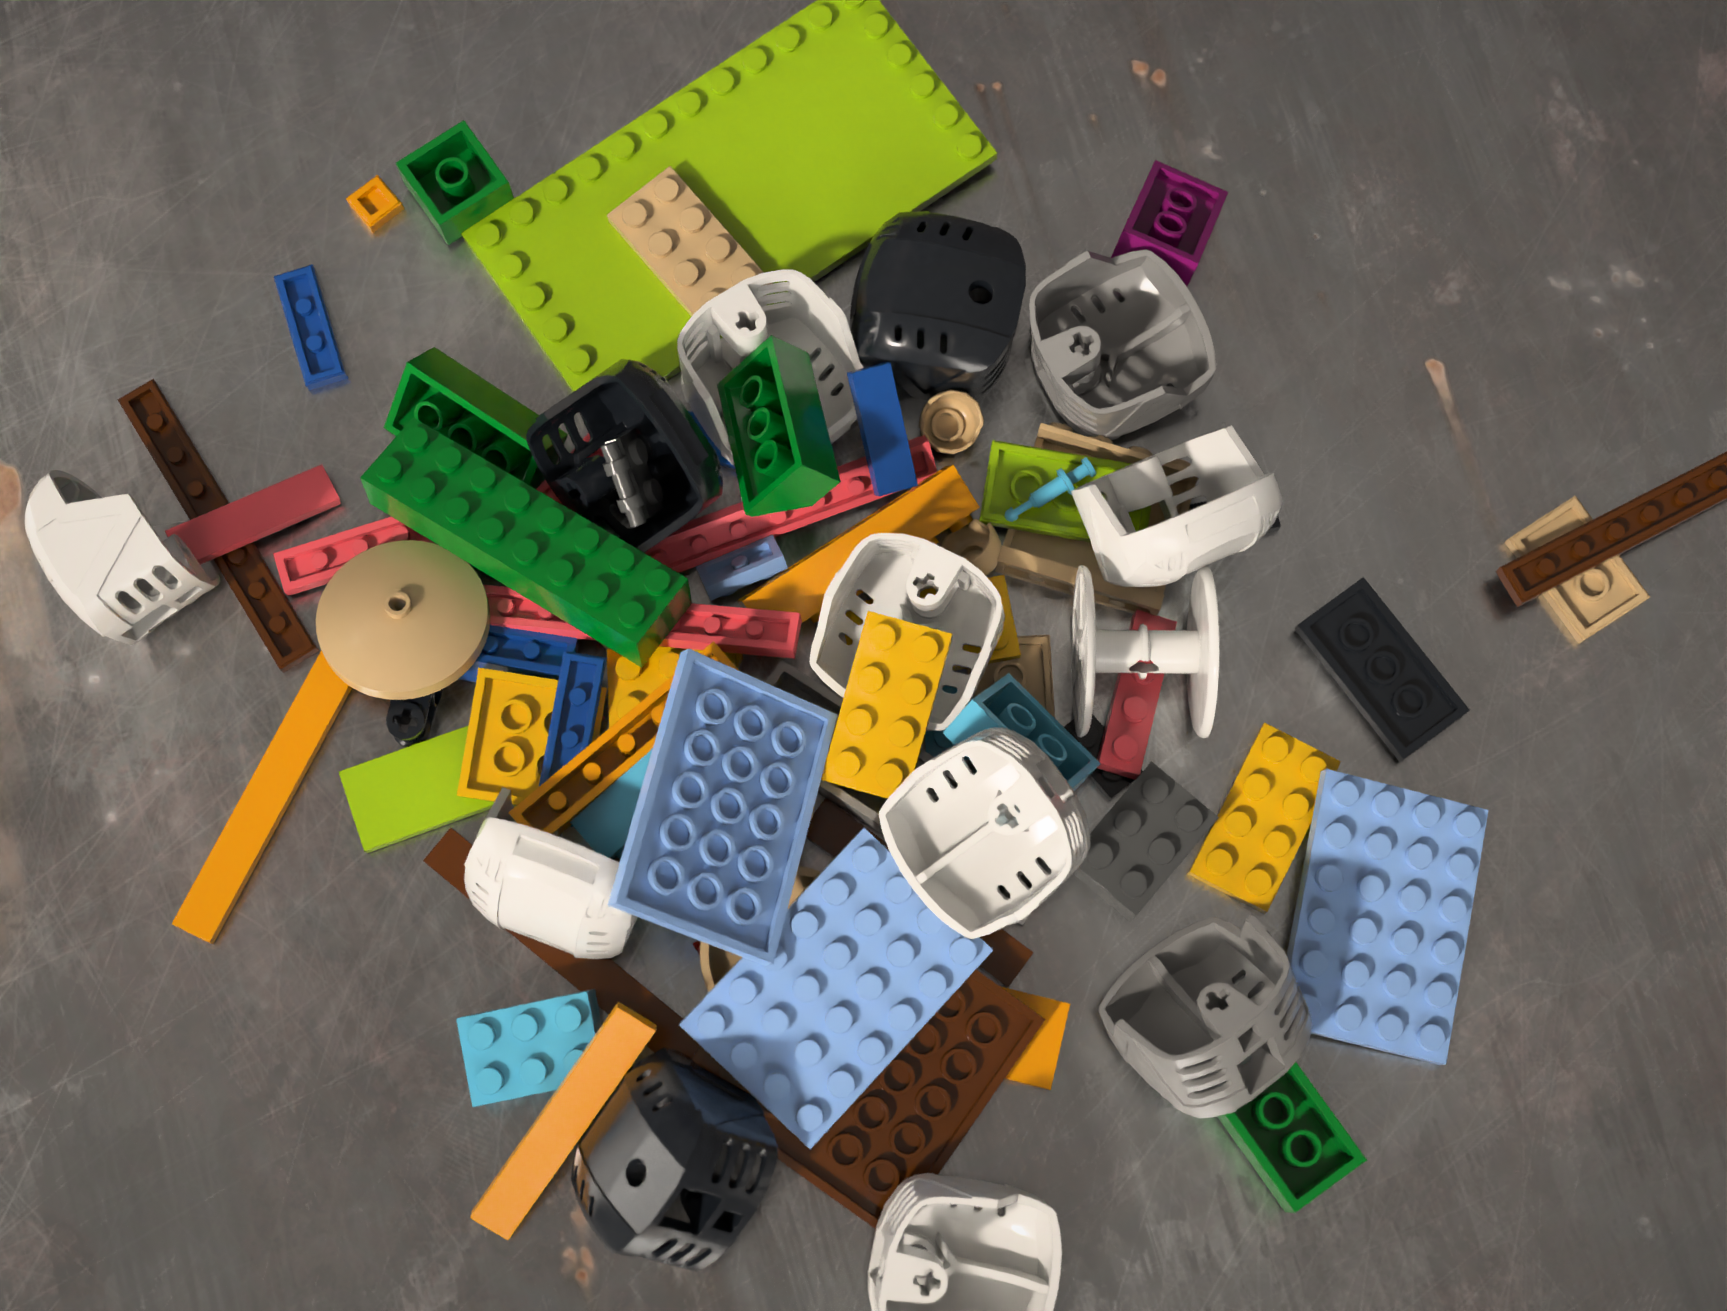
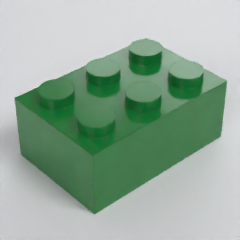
M1297 1062L1253 1100L1236 1109L1237 1111L1217 1116L1280 1206L1287 1213H1296L1367 1161Z

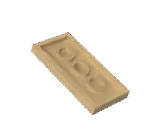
M671 166L607 214L610 224L691 317L709 300L747 278L764 273Z

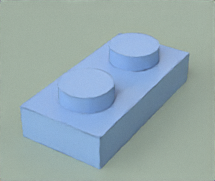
M772 534L696 566V569L708 597L712 601L721 596H729L738 589L759 580L770 579L776 573L788 569V566Z

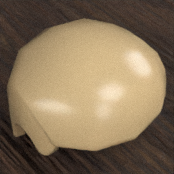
M950 389L937 393L927 401L919 416L918 427L921 436H926L933 450L954 455L968 449L975 443L984 425V417L979 402L967 392Z
M973 519L969 526H964L958 531L947 535L941 547L965 558L987 576L998 564L997 560L1002 544L991 523L985 525L981 521Z

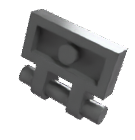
M635 429L619 433L600 447L606 460L602 464L607 477L612 476L620 497L616 500L621 513H626L630 526L636 527L646 523L647 518L652 517L664 506L662 504V488L659 482L652 477L647 464V448L644 442L637 437Z

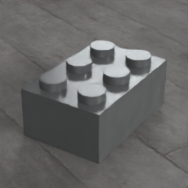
M1151 761L1090 833V849L1087 857L1073 874L1131 922L1219 817Z

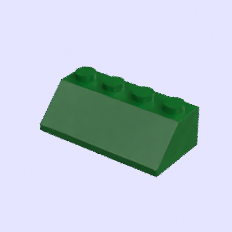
M770 335L717 384L744 511L746 515L751 517L813 506L841 482L809 353Z
M435 347L406 363L384 429L397 436L414 417L535 489L545 480L532 456L526 438L528 429L536 422V418L539 416L537 413ZM558 428L561 440L565 444L568 434ZM545 435L542 440L545 450L552 463L556 464L559 457L549 436Z

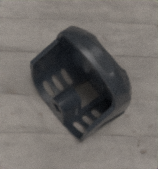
M929 211L899 212L886 221L870 241L854 284L849 325L859 360L868 366L890 362L894 380L913 398L929 400L937 393L950 389L967 392L976 401L984 398L1002 376L1008 363L1013 338L1016 334L1026 287V264L1018 240L1010 233L998 227ZM984 288L991 293L993 298L990 302L973 301L969 293L973 289ZM898 327L902 329V339L900 341L895 339V329ZM919 331L924 332V347L922 349L917 347V333ZM942 335L947 336V352L944 354L940 352V337Z
M619 360L540 414L526 434L529 449L539 470L562 505L593 523L594 517L600 516L619 535L621 540L644 553L692 520L718 500L723 493V476L716 450L713 449L691 414L668 384V381L657 371L640 361ZM578 412L590 435L589 442H585L576 427L574 416ZM562 423H564L575 447L574 453H569L561 440L558 428ZM635 429L637 437L644 442L647 448V464L652 477L659 482L662 488V504L664 507L652 517L647 518L646 523L634 528H626L609 511L610 505L618 507L616 500L620 497L612 476L607 477L602 465L606 462L605 458L600 455L588 456L619 433ZM545 435L549 436L559 457L558 464H553L548 457L542 441Z
M665 1047L643 1058L627 1071L581 1136L574 1155L571 1172V1182L576 1200L585 1219L597 1237L602 1241L605 1248L612 1253L623 1256H637L691 1271H699L716 1261L734 1243L758 1209L769 1187L778 1158L775 1136L763 1115L764 1112L754 1096L699 1067L689 1056L682 1052ZM723 1144H725L728 1150L724 1165L719 1175L714 1174ZM740 1149H742L745 1153L743 1164L737 1179L734 1180L731 1179ZM758 1154L762 1159L759 1172L752 1187L746 1190L745 1188ZM645 1171H647V1172H646V1178H645V1180H644V1182H643L644 1173H645ZM679 1193L680 1201L691 1223L664 1216ZM691 1243L685 1250L679 1251L684 1245ZM708 1248L703 1254H701L697 1258L691 1261H687L696 1254H698L702 1249Z

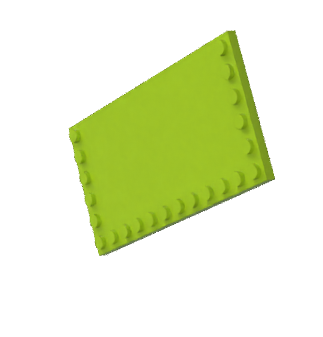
M816 0L461 234L572 392L621 359L640 361L657 371L668 381L681 372L677 339L691 316L610 224L607 214L669 166L680 176L764 273L782 269H793L803 273L815 282L866 248L875 233L886 221L899 212H920L996 161L997 152L879 0Z

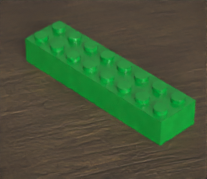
M414 417L360 477L371 505L640 667L644 666L692 604L688 578Z

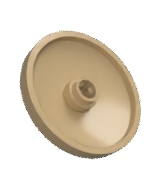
M402 540L380 544L350 559L333 575L326 585L316 612L318 642L325 659L334 673L347 685L361 693L389 700H406L427 696L458 680L479 657L485 646L490 628L488 598L482 581L472 566L437 544L416 540Z

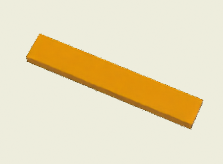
M618 1001L473 1208L470 1216L471 1219L509 1240L656 1031V1024Z

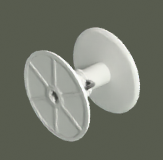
M1083 565L1078 567L1074 588L1071 643L1072 702L1075 730L1078 737L1085 736L1090 729L1094 704L1095 673H1138L1141 680L1146 678L1147 673L1186 674L1188 704L1193 729L1201 738H1207L1210 735L1218 692L1219 617L1215 582L1212 571L1208 566H1204L1197 571L1192 583L1187 631L1148 630L1144 624H1140L1138 630H1096L1095 600L1091 573ZM1139 660H1142V661H1149V660H1151L1153 663L1150 664V663H1143V662H1138V661H1139Z

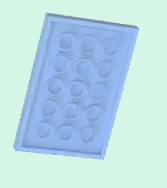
M689 648L680 652L608 906L759 964H773L838 715Z
M1330 769L1321 771L1287 952L1295 979L1311 1014V1034L1438 1065H1446L1489 810Z
M862 828L788 907L774 963L762 965L741 957L679 1023V1026L811 1149L988 957L993 949L980 937L974 939L967 938L939 919L909 885L890 851L870 832Z

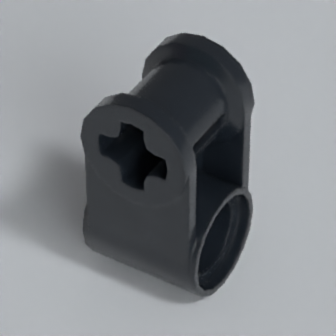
M443 689L419 698L390 701L386 716V726L402 747L406 748L429 739L436 708L440 702ZM411 718H413L417 726H409L407 733H404L401 725H408Z

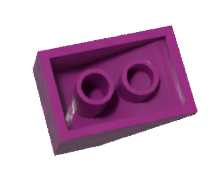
M1155 160L1111 258L1133 251L1150 250L1163 259L1188 287L1223 207L1228 191Z

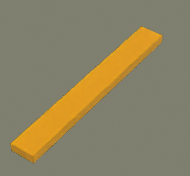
M322 650L172 922V925L211 944H214L352 690V687L343 682L334 673L325 659Z

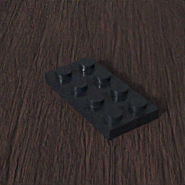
M1364 577L1295 627L1300 637L1399 762H1402L1470 711Z

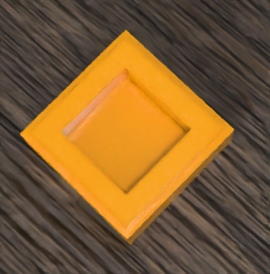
M376 175L346 198L350 207L373 233L405 209L402 202L379 175Z

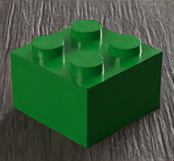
M465 120L395 163L404 184L447 245L462 237V232L514 199L508 180Z

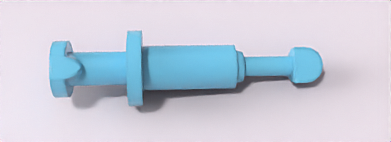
M1085 457L1081 459L1082 464L1067 474L1062 468L1056 471L1058 477L1032 492L1028 501L1015 509L1011 507L1006 510V520L1013 522L1018 519V515L1029 508H1040L1066 491L1072 495L1071 491L1075 489L1073 484L1088 475L1091 477L1097 475L1094 467Z

